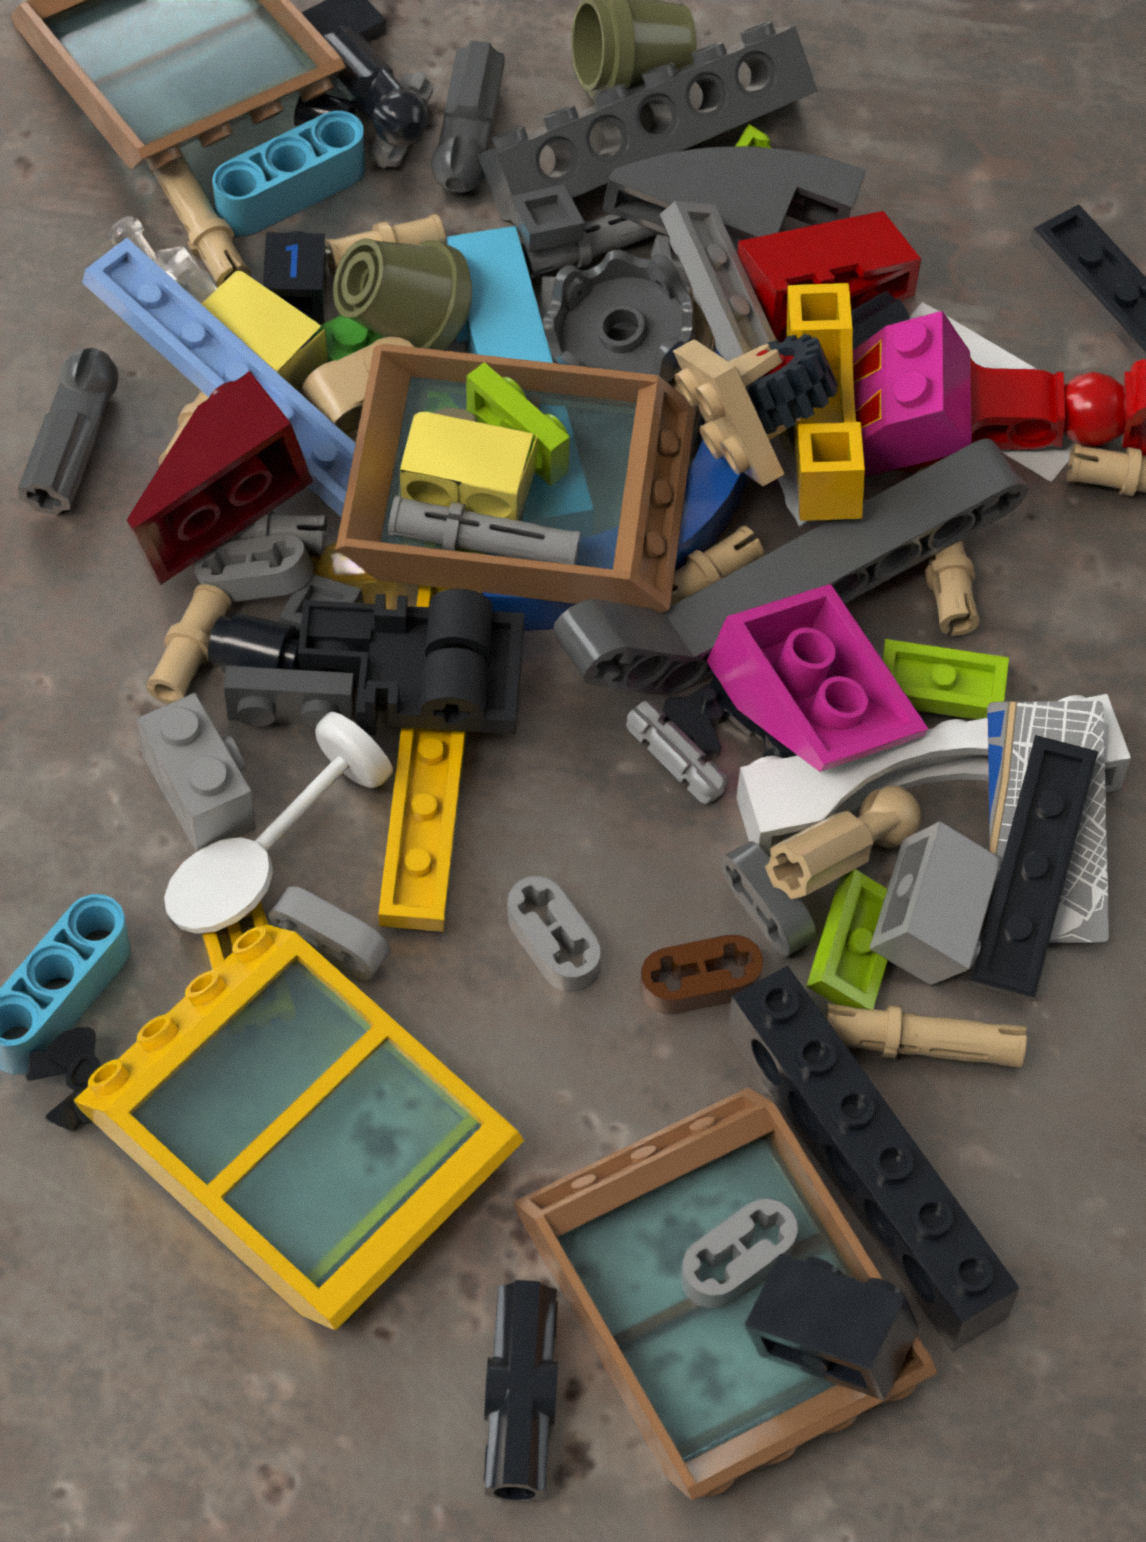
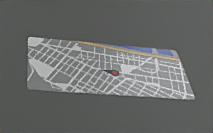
M1100 701L991 702L987 707L990 852L1001 858L994 884L996 885L1035 735L1098 751L1049 943L1106 942L1109 939L1103 704Z

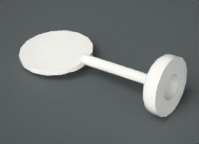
M333 711L327 713L317 724L315 733L321 750L331 763L255 841L242 837L219 840L199 849L184 861L170 879L164 896L166 913L179 929L199 934L221 930L238 922L251 912L268 891L273 875L271 857L267 851L342 773L352 781L367 788L379 787L393 775V767L379 745L363 729L342 714Z

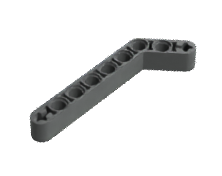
M982 439L864 501L862 519L829 520L670 606L668 611L659 613L654 609L600 599H588L573 605L561 614L554 624L553 632L585 683L651 694L675 695L714 675L706 661L727 616L827 584L833 586L845 604L1003 518L1022 503L1027 495L1028 488L996 443L991 439Z

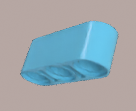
M345 111L324 113L224 162L217 167L213 174L215 212L218 217L228 222L234 232V236L246 237L256 234L357 183L365 173L364 129L360 119Z
M90 894L78 899L68 908L0 988L1 1071L9 1074H25L31 1053L36 1050L45 1053L46 1047L57 1036L71 1030L127 962L130 956V941L125 915L121 905L113 898L103 894ZM97 930L111 932L109 936L99 941L85 939L87 935ZM57 978L70 980L69 984L57 990L43 988L49 981ZM15 1027L29 1029L23 1037L7 1040L2 1038V1035L9 1029Z

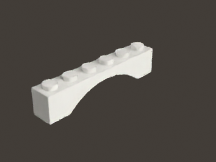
M1108 694L1088 698L1082 695H1072L1059 700L1100 701L1103 704L1105 791L1121 790L1131 756ZM983 718L968 722L961 719L944 721L933 729H928L925 736L822 772L816 770L799 756L788 758L766 756L748 766L740 767L736 800L749 841L757 843L770 858L771 847L816 823L844 811H849L855 815L860 811L862 801L873 790L882 789L886 786H900L908 789L925 783L960 779L989 781L988 719Z

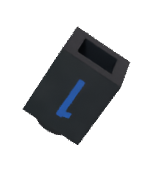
M291 231L288 233L266 232L263 286L318 324H324L327 283L325 233H305L301 231Z

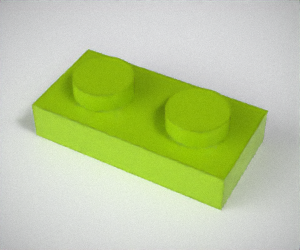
M485 362L466 375L467 411L476 416L477 422L533 433L525 462L526 465L538 435L537 467L535 473L549 486H552L569 473L570 436L564 425L551 414L544 415L526 399L523 390L513 379L506 376L502 378Z
M885 639L882 661L916 711L978 720L987 718V707L991 702H1004L1009 657Z
M856 869L839 877L806 987L836 1005L871 1010L874 1008L888 961L869 949L887 888Z

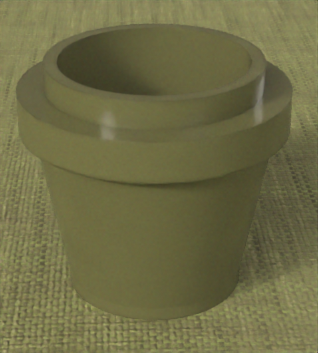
M582 0L577 6L571 31L572 61L578 82L583 89L587 90L592 99V95L615 85L625 84L627 91L645 83L642 74L661 65L674 62L676 69H679L694 62L691 53L696 51L697 48L695 23L689 8L684 4L660 0Z
M366 238L355 242L343 255L334 278L333 298L335 306L342 316L355 321L382 338L388 336L400 337L409 341L414 347L445 350L460 334L468 318L472 302V282L465 257L453 246L434 240L424 241L416 245L376 241Z

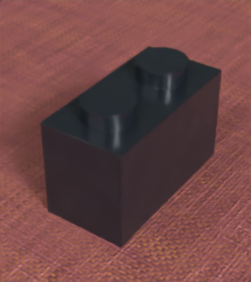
M779 1254L744 1324L760 1357L884 1401L919 1330L906 1295L895 1285L878 1278H869L867 1282L845 1276L837 1267L820 1258L807 1257L805 1261H801L783 1254Z

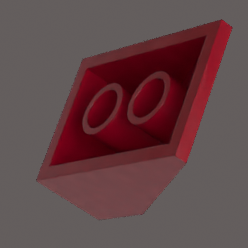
M250 371L236 381L220 385L211 393L206 401L197 406L126 520L153 576L160 585L313 483L291 422Z

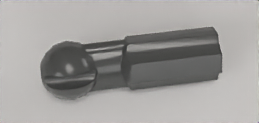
M471 40L467 46L458 48L456 51L440 139L431 160L435 180L444 189L452 192H468L479 186L485 177L478 154L488 150L505 65L504 54L496 51L489 42Z
M82 348L69 354L61 365L60 384L49 413L45 414L18 486L20 500L29 503L38 512L58 515L63 510L71 509L96 441L97 429L107 401L110 400L117 390L119 373L115 363L107 353L95 348Z

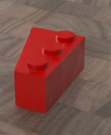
M884 211L738 241L737 249L739 259L772 332L779 343H782L787 337L788 285L849 283L852 311L886 290L894 298L900 299L901 302L915 296L921 265L920 256Z

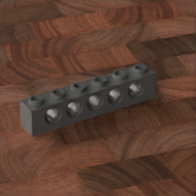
M772 21L757 24L740 32L742 42L725 48L723 42H717L692 52L691 55L694 62L682 68L676 69L674 62L661 65L642 74L645 82L642 85L628 91L625 84L609 87L592 95L595 102L593 106L577 112L575 105L566 106L544 115L542 118L545 126L527 133L525 127L521 126L493 137L492 141L495 147L478 154L501 220H511L508 214L509 196L564 184L571 198H574L608 183V179L614 169L663 154L680 152L818 92L796 27L774 29ZM743 62L748 65L751 72V81L746 89L742 87L738 78V71ZM695 82L700 86L703 94L702 104L698 110L693 108L689 99L691 86ZM645 103L652 108L654 113V123L648 132L642 127L640 122V111ZM596 124L602 128L605 135V144L599 153L593 150L590 143V133ZM546 145L553 150L556 160L555 167L549 175L543 172L539 162L540 153Z

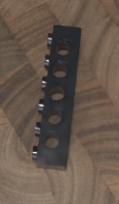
M789 966L783 967L731 997L727 1025L728 1034L952 1352L1008 1319L1020 1287Z

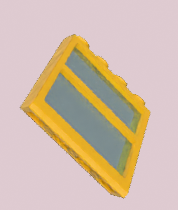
M262 924L242 934L233 944V952L214 970L207 971L196 977L187 986L185 997L167 1014L157 1016L146 1023L137 1034L138 1041L123 1055L100 1066L90 1076L88 1087L73 1101L93 1123L301 1316L336 1331L525 1140L517 1129L299 934L294 931Z

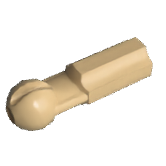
M886 786L882 789L873 790L862 801L858 818L849 811L837 813L770 848V860L765 866L773 887L784 891L790 899L806 896L869 862L870 850L874 843L883 848H893L901 845L903 839L919 832L922 822L920 804L904 788L900 786Z

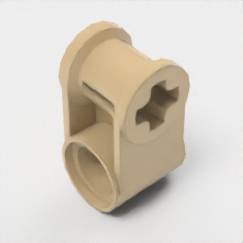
M388 336L378 339L371 345L344 358L325 363L306 378L302 391L308 401L350 439L355 438L358 433L374 347L380 344L414 347L409 341L400 337Z

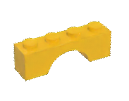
M849 283L788 285L786 335H797L798 339L804 334L811 335L812 338L816 337L838 384L835 396L828 398L829 403L825 407L813 408L814 415L807 419L802 418L793 426L799 520L862 519L865 467L861 422H856L853 327Z

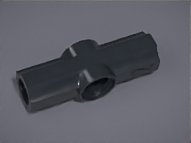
M515 1280L507 1285H498L493 1357H488L484 1421H489L488 1444H486L484 1483L485 1496L494 1497L506 1503L527 1504L530 1501L545 1499L549 1425H555L558 1361H553L554 1339H556L558 1301H556L557 1289L545 1286L540 1281Z

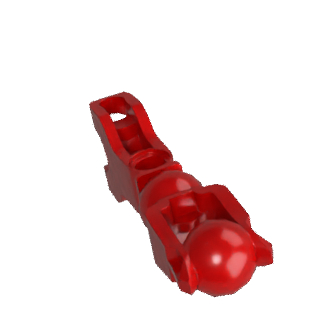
M970 358L972 443L982 439H991L1000 450H1032L1050 445L1062 447L1064 434L1076 444L1093 448L1108 445L1121 435L1122 448L1141 449L1142 456H1146V359L1134 362L1130 371H1124L1122 384L1111 375L1094 371L1076 375L1064 385V372L1052 374L1038 369L984 368ZM946 457L896 470L915 473L919 468L935 464Z

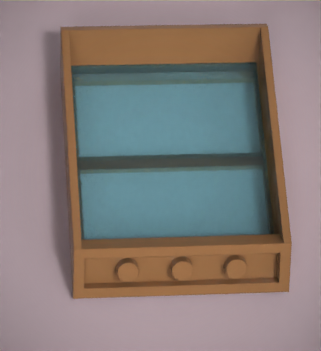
M27 0L20 3L10 16L16 29L131 170L145 163H148L151 171L163 168L183 157L179 148L196 140H199L202 148L214 145L234 134L230 125L247 117H250L253 125L267 121L284 111L281 102L300 94L303 103L322 96L334 89L331 79L346 68L340 55L290 0Z
M380 344L374 347L335 550L380 581L448 589H468L482 593L575 604L588 599H600L651 608L659 613L670 610L696 406L692 407L683 395L659 375ZM484 362L502 378L506 376L513 379L523 390L526 399L544 415L551 414L564 425L570 436L569 473L552 486H549L534 473L519 520L567 531H580L581 539L576 565L502 557L457 548V551L442 550V544L401 536H388L392 504L396 495L401 496L400 467L414 415L419 412L434 413L446 407L467 410L466 375Z
M749 1087L513 1201L520 1220L667 1479L692 1501L698 1497H710L726 1491L733 1485L735 1478L760 1465L776 1464L789 1458L795 1452L797 1446L822 1433H833L847 1428L854 1423L858 1414L884 1401L760 1357L744 1324L768 1276L734 1301L720 1308H706L696 1305L686 1296L681 1287L682 1262L686 1251L691 1245L744 1206L758 1199H773L782 1202L792 1210L797 1219L798 1234L793 1253L790 1257L805 1261L807 1257L820 1258L837 1267L843 1275L863 1282H867L869 1278L882 1279L775 1103ZM758 1222L755 1223L753 1239L745 1248L748 1250L763 1239H768L773 1245H776L779 1227L774 1225L771 1228L765 1229ZM730 1257L714 1268L710 1267L705 1261L701 1262L699 1280L703 1283L705 1280L713 1278L720 1285L723 1284L725 1268L734 1259ZM917 1334L884 1402L896 1401L907 1397L914 1392L918 1383L937 1374L934 1362Z

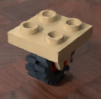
M804 334L799 339L797 335L787 336L782 343L775 339L730 361L725 360L695 339L673 350L681 368V371L675 374L676 382L687 402L692 407L698 404L706 424L699 427V430L707 448L714 458H725L737 475L744 472L762 486L784 475L770 440L789 427L796 425L795 423L802 418L807 419L814 415L813 408L825 407L829 403L828 398L834 397L837 392V381L819 340L816 337L812 338L811 335Z

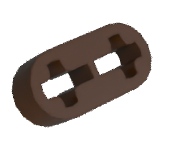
M723 935L661 948L652 952L643 963L640 976V994L646 1005L662 1014H679L731 1003L733 995L761 980L763 954L757 944L741 935ZM734 958L738 967H744L743 976L732 978L731 972L728 969H722L723 960ZM671 971L673 978L680 980L679 990L668 991L665 982H659L660 973Z

